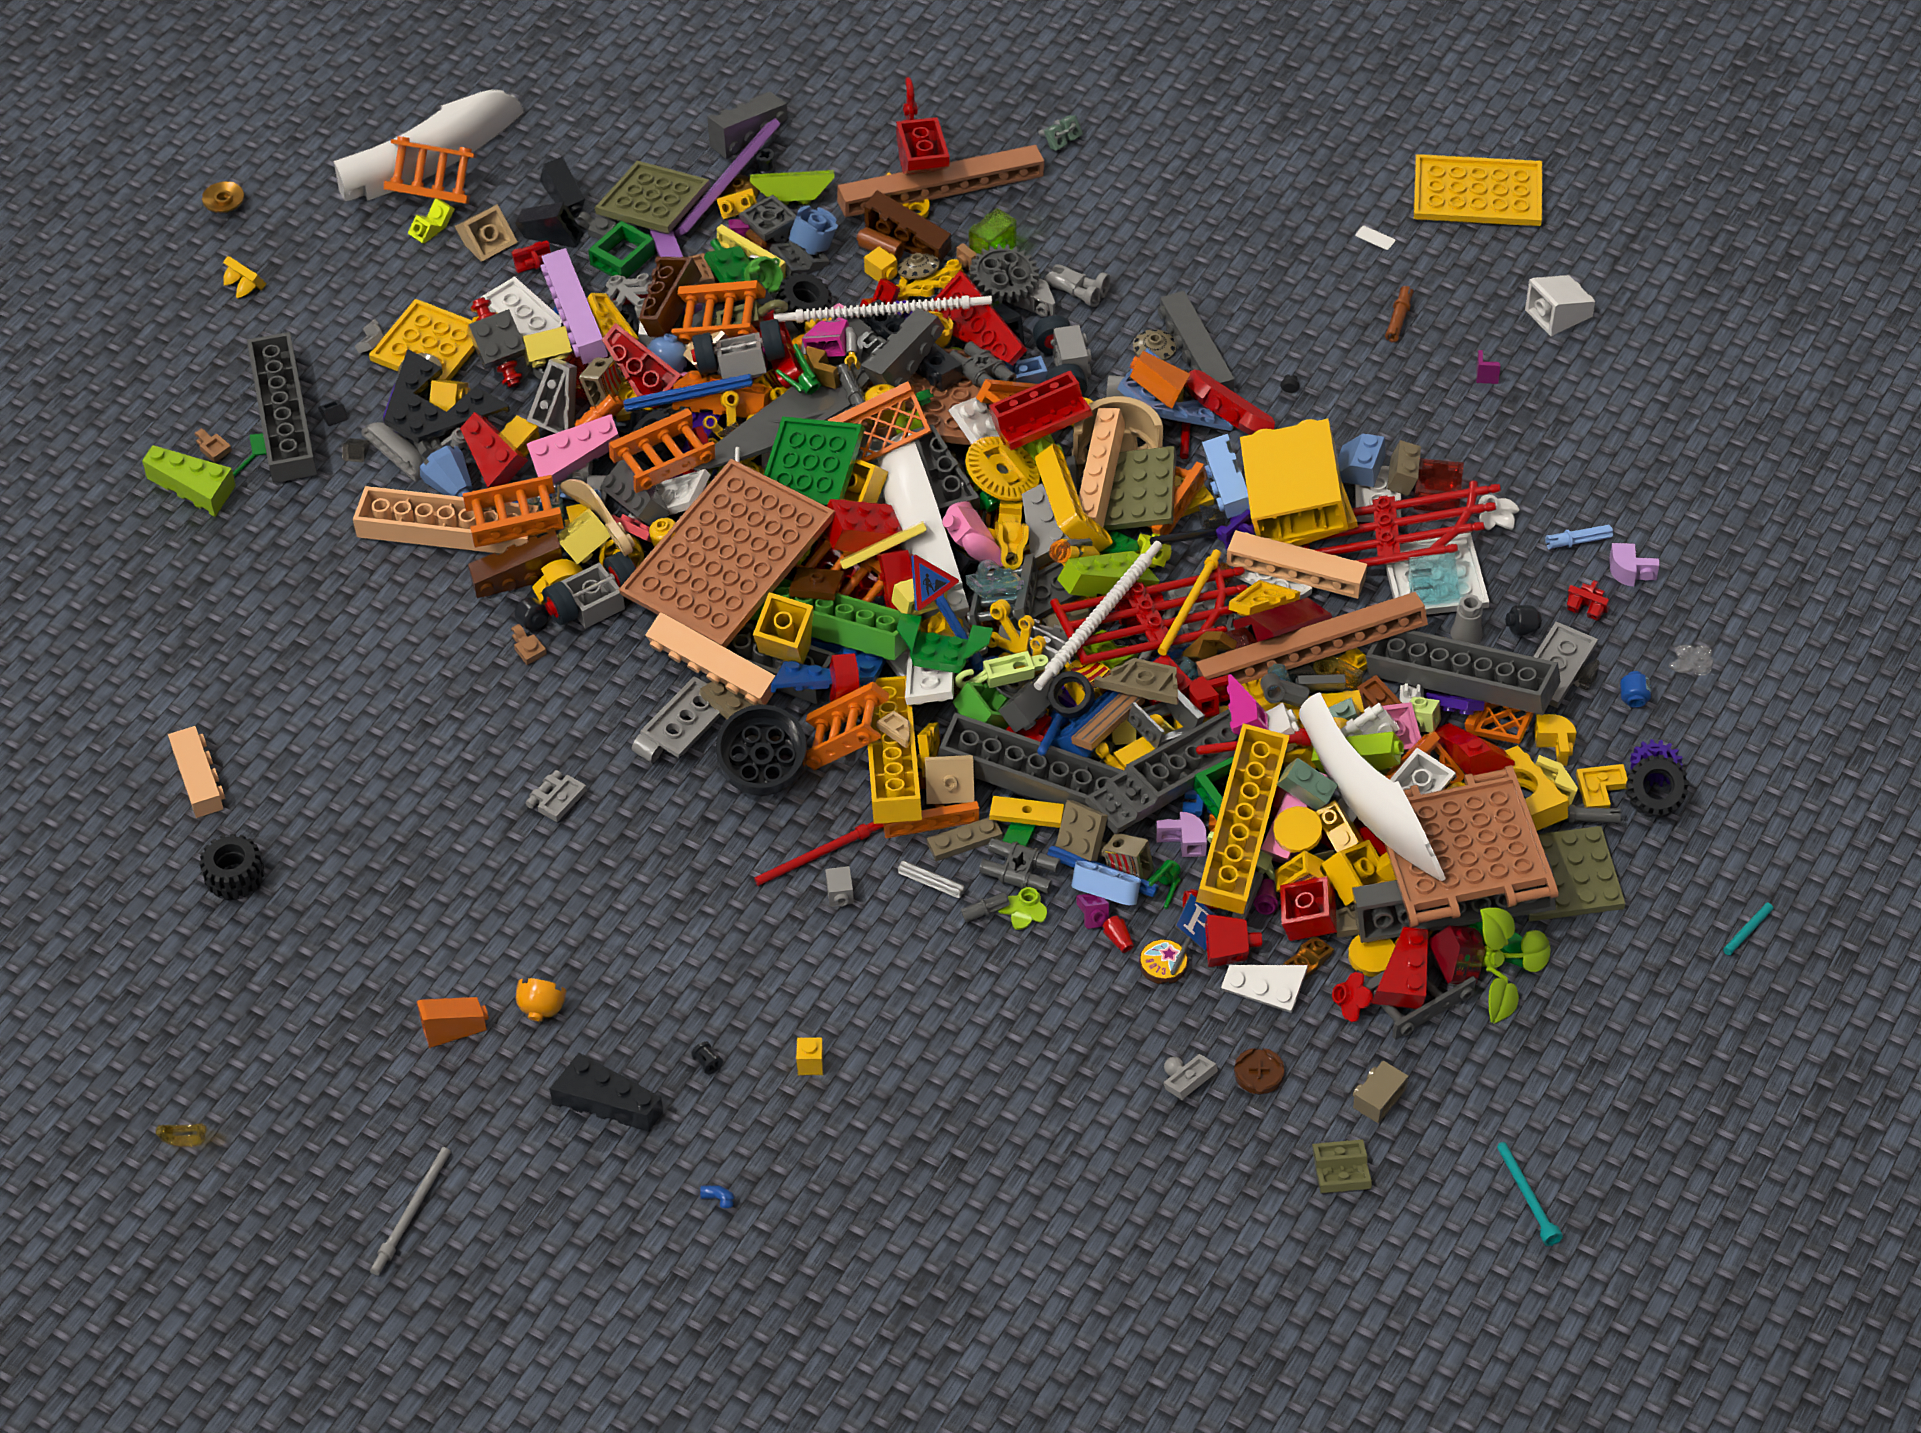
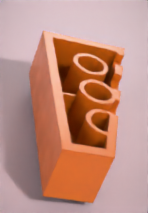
M690 371L674 384L673 389L721 380L722 376H708L700 374L699 371ZM753 383L751 387L731 390L739 396V404L735 407L736 417L747 418L749 415L756 414L770 404L769 394L772 388L765 387L762 383ZM724 392L673 402L672 409L680 410V406L691 407V412L710 409L713 414H726V408L720 402V397ZM729 395L727 401L732 404L734 397Z

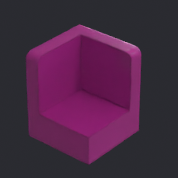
M1478 350L1476 383L1498 384L1500 363L1483 361V350Z

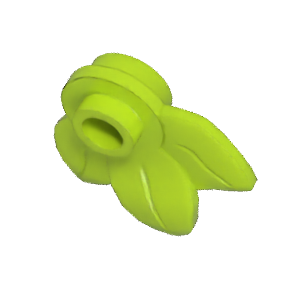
M1032 887L1023 888L1018 895L1008 896L1009 906L998 910L1001 914L1011 915V922L1016 930L1027 928L1033 920L1042 923L1047 916V909L1041 903L1040 894Z

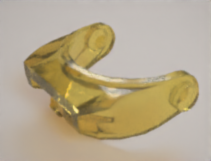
M203 1123L193 1125H158L156 1127V1135L163 1142L181 1147L200 1145L205 1140L207 1127ZM197 1132V1135L175 1136V1133Z

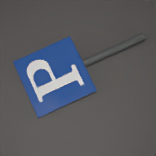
M1192 894L1189 895L1175 924V927L1186 935L1187 939L1171 969V975L1176 973L1191 941L1203 951L1206 950V916L1215 914L1204 904L1196 902V897Z

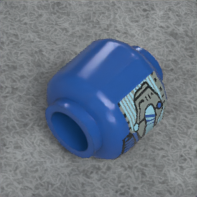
M1632 671L1624 676L1620 682L1622 701L1633 708L1644 706L1651 699L1652 695L1649 677L1639 671Z

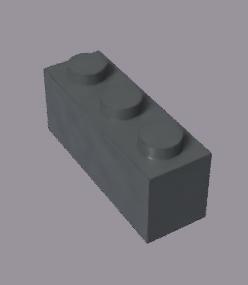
M1044 671L1037 674L1035 678L1030 679L998 710L1015 733L1022 728L1027 731L1037 723L1035 719H1040L1048 712L1046 708L1052 707L1048 698V689L1054 678L1052 677L1041 690H1037L1034 687V683ZM1062 689L1059 690L1058 696L1063 692Z

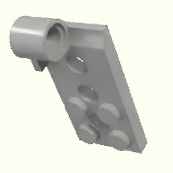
M694 676L644 726L632 745V751L650 763H654L659 758L663 749L676 757L684 755L721 716L720 712L717 709L715 710L699 694L700 688L707 684ZM702 702L705 706L699 707L694 703ZM681 716H689L691 720H683ZM673 729L676 730L678 733L670 734L667 732V730Z

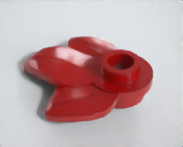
M1360 972L1350 974L1346 982L1337 984L1332 991V999L1337 1005L1341 1006L1343 1017L1352 1022L1358 1021L1360 1008L1368 1007L1373 1000L1371 990L1363 986L1364 974Z

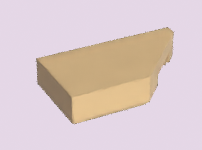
M893 711L876 722L877 728L905 748L909 747L910 721Z

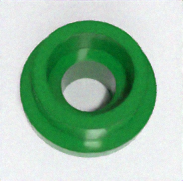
M926 389L916 393L920 405L923 406L931 403L930 398L934 397V394H931L930 390Z

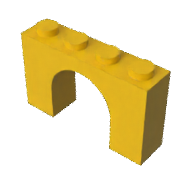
M1518 745L1505 750L1515 761L1513 769L1519 785L1533 792L1531 796L1525 798L1536 831L1567 819L1568 807L1570 805L1569 800L1565 794H1562L1556 788L1555 783L1544 775L1541 767L1536 766L1529 754L1524 753Z

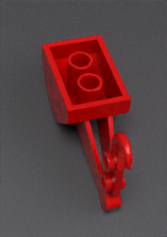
M906 77L907 103H903V112L906 120L896 121L899 160L903 174L945 170L949 167L950 156L938 117L914 119V115L918 114L914 86L911 78Z

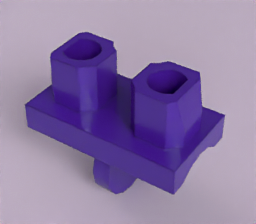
M1249 509L1241 515L1231 517V524L1227 527L1221 525L1216 529L1217 537L1224 542L1226 550L1229 547L1235 530L1255 535Z

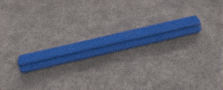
M745 374L628 398L624 400V408L629 412L751 387L753 379L751 374Z

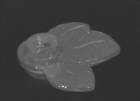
M1688 644L1679 645L1675 648L1678 659L1669 664L1670 669L1680 673L1693 671L1696 675H1706L1713 667L1712 650L1704 644L1698 645L1696 648Z

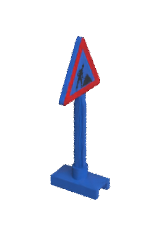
M912 555L915 610L920 611L935 601L955 636L968 639L969 637L944 597V593L959 583V580L918 555ZM980 652L975 653L968 658L969 664L961 670L962 672L972 669L974 674L968 675L963 679L974 678L983 671V661L995 659L998 656L983 658Z

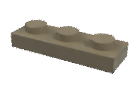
M990 817L928 837L927 845L935 861H939L987 845L991 838L1002 840V832L996 820H990Z

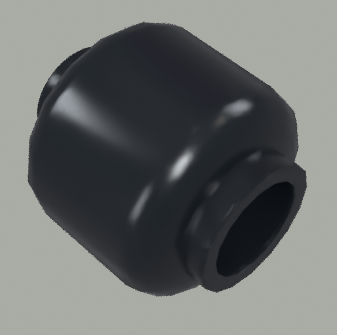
M532 597L520 601L514 613L517 622L530 631L541 629L546 624L549 616L545 605Z
M1515 605L1506 614L1505 623L1515 635H1533L1541 627L1542 617L1541 613L1532 605Z

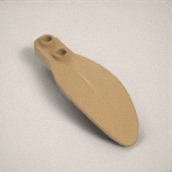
M569 479L560 484V490L583 506L590 508L604 522L609 535L624 556L633 552L632 547L635 546L632 537L630 534L625 535L626 531L621 522L616 523L604 503L590 485L576 479Z

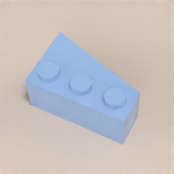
M1228 434L1202 442L1208 464L1205 466L1208 479H1213V482H1210L1213 494L1219 495V498L1216 499L1219 510L1225 511L1227 519L1241 515L1247 509L1250 510L1247 487L1237 465L1235 453L1232 452Z

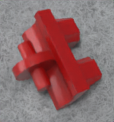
M547 240L539 241L531 246L513 250L511 253L516 272L520 273L532 268L540 269V265L544 264L541 256L551 253L549 242Z
M1593 580L1591 585L1583 583L1581 588L1570 585L1568 589L1567 610L1578 613L1582 604L1589 607L1587 617L1598 621L1603 612H1608L1610 608L1608 606L1609 599L1603 597L1605 591L1598 589L1599 582Z

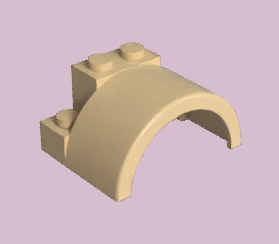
M1112 396L1096 400L1089 404L1092 416L1074 423L1071 456L1075 455L1079 474L1083 476L1089 452L1085 447L1092 439L1098 408H1120L1126 424L1120 452L1162 447L1163 424L1161 418L1148 404L1131 397ZM1137 437L1141 438L1146 443L1138 447Z

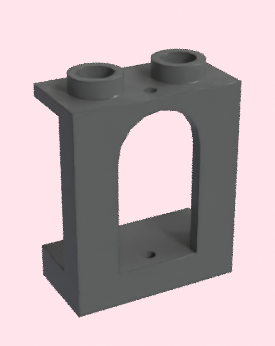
M1178 690V705L1160 702L1142 709L1134 702L1132 703L1127 721L1156 749L1202 724L1205 715ZM1158 714L1164 717L1171 714L1183 727L1164 734L1165 731L1150 715Z

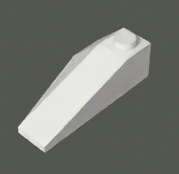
M1416 748L1392 776L1390 781L1393 783L1399 781L1403 790L1410 789V786L1418 785L1422 795L1443 790L1454 778L1456 772L1419 748Z

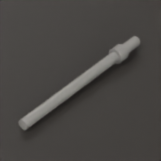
M442 1147L387 1242L381 1245L377 1252L378 1257L370 1269L372 1274L378 1276L386 1262L392 1259L396 1252V1245L451 1153L448 1148Z

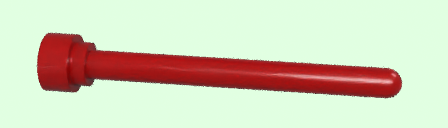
M1299 728L1298 731H1294V734H1289L1288 744L1295 743L1296 746L1309 747L1311 746V740L1305 728ZM1238 741L1200 745L1196 748V753L1205 755L1235 751Z

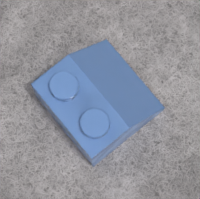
M1363 433L1342 445L1338 456L1342 482L1369 487L1375 486L1386 456L1385 437Z

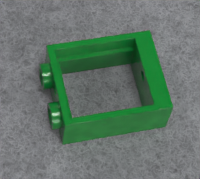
M620 221L588 249L590 265L611 277L620 275L627 279L655 254L654 238L649 234L639 231L634 226ZM623 239L637 246L623 260L608 253Z
M1234 756L1195 774L1194 790L1216 820L1223 798L1212 783L1229 775Z

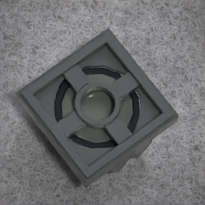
M771 195L739 213V218L750 226L758 240L766 243H779L780 239L788 237L789 228L793 226L796 215L779 199Z

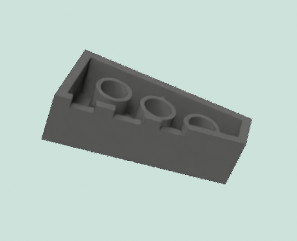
M767 92L750 99L747 104L739 103L732 110L724 109L717 116L713 114L707 116L710 147L724 158H729L747 146L765 124L773 119H776L779 123H783L788 119L787 103L772 92Z
M916 308L900 325V331L897 334H891L887 338L888 343L882 349L877 348L873 352L874 357L870 361H865L861 366L874 386L888 384L897 387L907 382L912 374L917 371L919 364L928 355L931 347L942 335L945 327L938 316Z
M929 425L932 432L914 441L941 518L944 517L949 506L957 502L968 501L974 510L979 509L980 498L971 487L969 480L959 468L957 461L952 457L934 425ZM921 427L911 431L917 433L925 428Z
M634 457L642 470L645 471L647 469L645 464ZM620 460L611 473L605 477L600 488L649 526L657 519L666 518L670 511L663 498L658 494L659 490L656 485L648 490L636 493L633 480L635 474L625 460Z

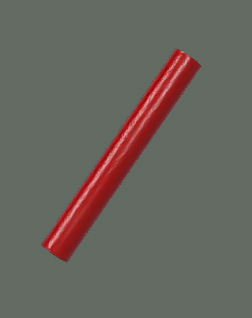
M1182 422L1181 459L1189 457L1191 423Z

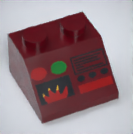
M1450 925L1428 939V943L1447 983L1461 984L1474 976L1477 984L1486 949L1482 943L1483 937L1476 928Z

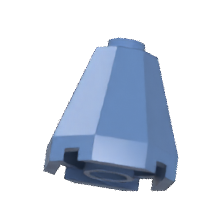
M446 445L427 457L429 461L427 465L421 464L420 477L426 484L443 495L463 497V493L472 492V484L464 456L458 446H454V449H452L451 446Z

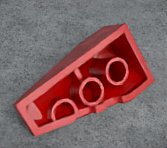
M616 323L602 338L603 343L637 397L672 390L674 384L683 377ZM661 405L653 406V407H651V408H652L653 410H655V409H657L658 407H660Z
M1451 723L1437 727L1435 730L1440 737L1438 743L1466 774L1472 773L1474 776L1503 770L1505 766L1515 765V761L1503 749Z

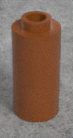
M865 227L858 232L857 241L859 247L871 252L877 247H881L889 254H893L897 262L901 259L905 250L904 242L869 227Z

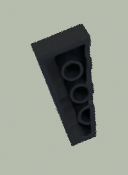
M581 1053L576 1055L549 1088L552 1105L558 1107L562 1105L568 1106L573 1111L580 1113L586 1111L596 1114V1117L605 1120L606 1118L615 1119L620 1124L645 1131H650L664 1114L662 1098Z

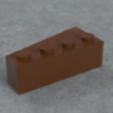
M876 190L864 205L865 227L904 242L905 252L934 255L939 259V263H941L951 250V233L880 191Z
M554 527L546 530V535L539 538L537 535L528 538L529 542L518 547L515 544L507 547L504 553L499 555L493 553L469 563L470 578L476 597L481 598L534 585L544 575L541 569L545 565L562 559L561 546Z

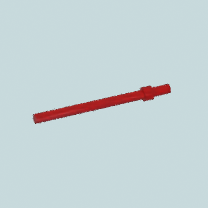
M874 821L867 825L863 823L855 827V830L754 877L757 886H760L857 839L863 840L869 837L870 833L883 828V823L874 824Z

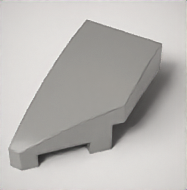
M373 319L363 328L367 336L354 346L358 353L373 349L383 338L384 335L376 319Z

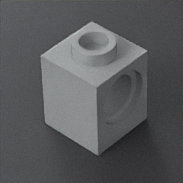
M850 867L825 869L830 907L854 904Z

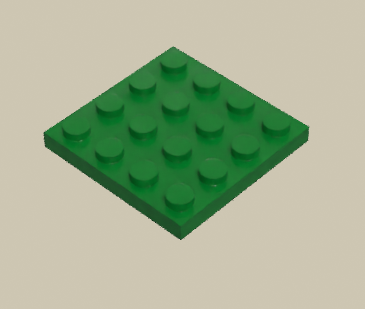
M782 416L764 475L826 507L830 499H844L865 427L862 424Z

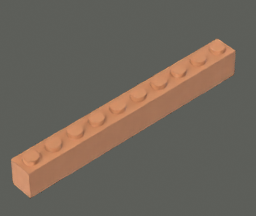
M1036 145L949 162V167L945 170L915 174H903V172L841 184L837 188V201L844 216L850 217L864 214V205L876 190L900 204H912L922 202L925 199L932 200L1043 177L1044 159Z
M1412 592L1196 662L1199 677L1204 676L1206 680H1211L1232 674L1242 685L1263 678L1266 674H1276L1428 625L1425 605L1417 593Z

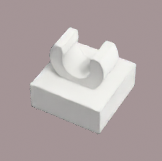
M1419 684L1417 686L1400 685L1399 700L1402 703H1409L1412 697H1423L1424 688H1421Z

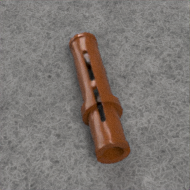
M1402 286L1398 299L1394 301V311L1385 334L1386 339L1391 334L1390 342L1398 341L1406 313L1410 311V301L1414 290L1410 289L1409 286Z

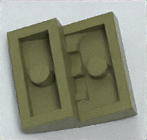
M1363 1139L1312 1144L1320 1193L1371 1189L1372 1181L1367 1165V1153Z

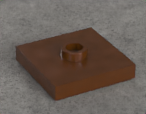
M798 567L789 588V596L835 601L844 579V571Z

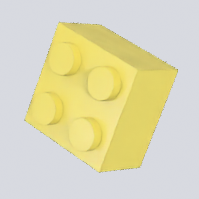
M566 326L522 337L526 347L524 355L526 366L532 365V368L545 366L549 359L558 358L566 361L572 352Z
M590 508L557 534L560 545L577 564L588 561L593 556L592 552L598 547L601 549L606 544L608 538L611 537L606 527Z

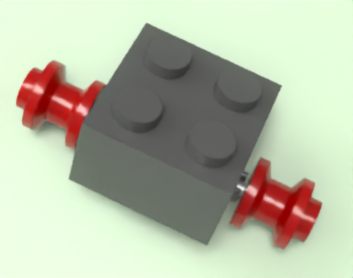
M485 297L478 298L473 301V305L470 307L472 312H477L478 318L476 322L468 324V332L483 368L487 370L498 366L496 368L497 372L503 373L504 376L502 380L503 386L508 385L509 388L517 386L521 383L520 380L523 376L521 373H516L517 361L511 360L524 356L526 347L509 309L497 314L496 312H491L489 306L492 304L491 300H485Z

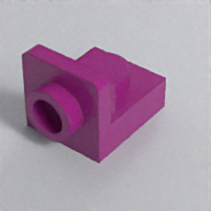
M740 219L728 220V228L751 241L750 226L748 224H745Z
M1092 894L1076 896L1077 906L1084 913V926L1087 929L1102 927L1103 923L1109 919V903L1106 899Z

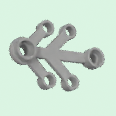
M647 273L638 275L636 279H626L623 276L614 275L606 283L608 289L606 294L619 312L622 310V305L627 298L635 305V311L639 317L645 298L641 299L636 294H648L647 288L652 281H650ZM619 294L616 300L613 301L614 295Z

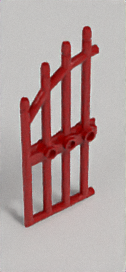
M1477 481L1469 482L1468 489L1395 501V496H1380L1378 499L1372 500L1373 505L1352 508L1355 517L1374 514V522L1359 524L1358 527L1319 540L1375 531L1376 539L1314 550L1330 555H1339L1377 548V557L1354 560L1367 564V567L1455 553L1458 551L1457 544H1447L1457 535L1485 529L1484 522L1467 524L1471 516L1484 513L1485 511L1496 510L1494 502L1475 505L1477 496L1500 492V484L1478 487ZM1468 498L1465 507L1397 518L1396 510ZM1460 517L1456 524L1451 527L1399 535L1398 527ZM1440 538L1429 548L1400 552V544ZM1310 543L1301 545V547L1310 549Z
M1218 565L1211 572L1206 583L1215 581L1217 590L1200 593L1194 604L1216 599L1214 609L1188 614L1183 625L1206 621L1198 631L1177 635L1171 646L1196 641L1206 631L1227 633L1226 626H1218L1216 628L1213 626L1221 616L1236 613L1235 611L1228 610L1229 606H1224L1226 597L1242 593L1247 589V585L1241 584L1236 587L1226 588L1224 579L1244 574V567L1221 570ZM1199 575L1146 587L1143 582L1136 581L1122 599L1119 600V602L1127 600L1131 608L1109 613L1102 620L1101 624L1136 617L1140 625L1089 636L1076 652L1081 665L1159 649L1168 633L1167 628L1171 627L1176 618L1163 620L1159 611L1182 607L1188 596L1153 603L1150 595L1194 586ZM1106 595L1062 605L1057 598L1050 601V605L1068 640L1075 633L1074 630L1079 629V626L1086 621V618L1069 621L1066 613L1096 607ZM1145 633L1149 641L1087 655L1083 648L1084 646Z

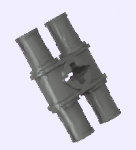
M973 341L968 342L964 347V353L969 355L970 358H965L957 350L949 353L962 364V376L971 380L974 386L982 387L985 379L994 380V378H998L1002 381L1013 382L1017 380V375L1005 366L1004 361L998 360L992 355L991 351L983 350Z
M991 838L988 852L1007 857V861L1002 865L983 859L979 871L980 873L999 878L1002 884H1012L1021 887V889L1032 887L1037 891L1048 894L1052 886V880L1034 875L1033 870L1039 867L1057 873L1061 860L1060 858L1041 853L1039 848L1033 849L1020 845L1017 841L1011 844Z

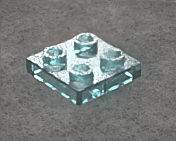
M1455 553L1408 558L1409 588L1411 592L1417 593L1423 603L1460 599Z
M992 560L982 561L978 566V573L966 575V584L982 598H991L997 593L1015 594L1017 590L1024 589V580L1010 568L1002 569ZM995 568L993 575L987 577L988 571Z

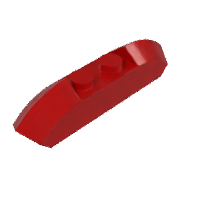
M1194 369L1189 372L1190 376L1185 384L1186 389L1203 406L1249 435L1261 429L1274 430L1275 422L1271 416L1203 371Z

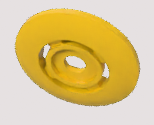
M989 436L976 440L967 451L965 462L970 477L979 488L995 498L1005 501L1023 500V493L1039 485L1040 474L1038 467L1031 455L1022 447L1010 450L1007 444H1003L1000 437ZM997 465L1005 466L1008 469V473L1003 474L999 472Z

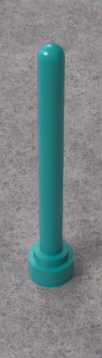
M1500 1142L1497 1145V1149L1541 1227L1540 1237L1544 1245L1553 1246L1563 1239L1562 1232L1557 1225L1550 1223L1507 1144Z

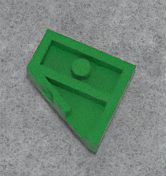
M1110 532L1108 534L1113 543L1101 551L1100 555L1139 550L1138 542L1119 532Z

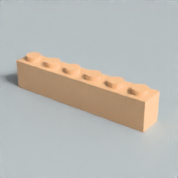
M1098 408L1079 493V500L1083 511L1102 527H1104L1126 425L1120 408Z
M1235 530L1227 549L1226 565L1244 567L1248 571L1357 599L1366 579L1367 564L1275 541L1270 538H1263L1246 532Z
M661 612L646 633V637L650 641L649 645L658 652L662 650L668 652V656L678 663L681 660L688 664L687 667L696 673L702 671L707 674L706 677L716 684L720 681L726 685L725 688L736 695L738 692L745 695L744 698L753 705H757V703L766 705L773 695L771 683L775 675Z

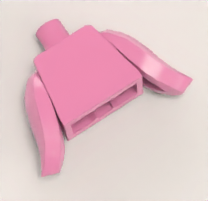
M964 501L949 506L942 523L953 540L958 545L964 547L966 552L980 562L985 560L986 564L993 566H1003L1000 559V548L994 542L995 539L976 510L973 509L971 503Z

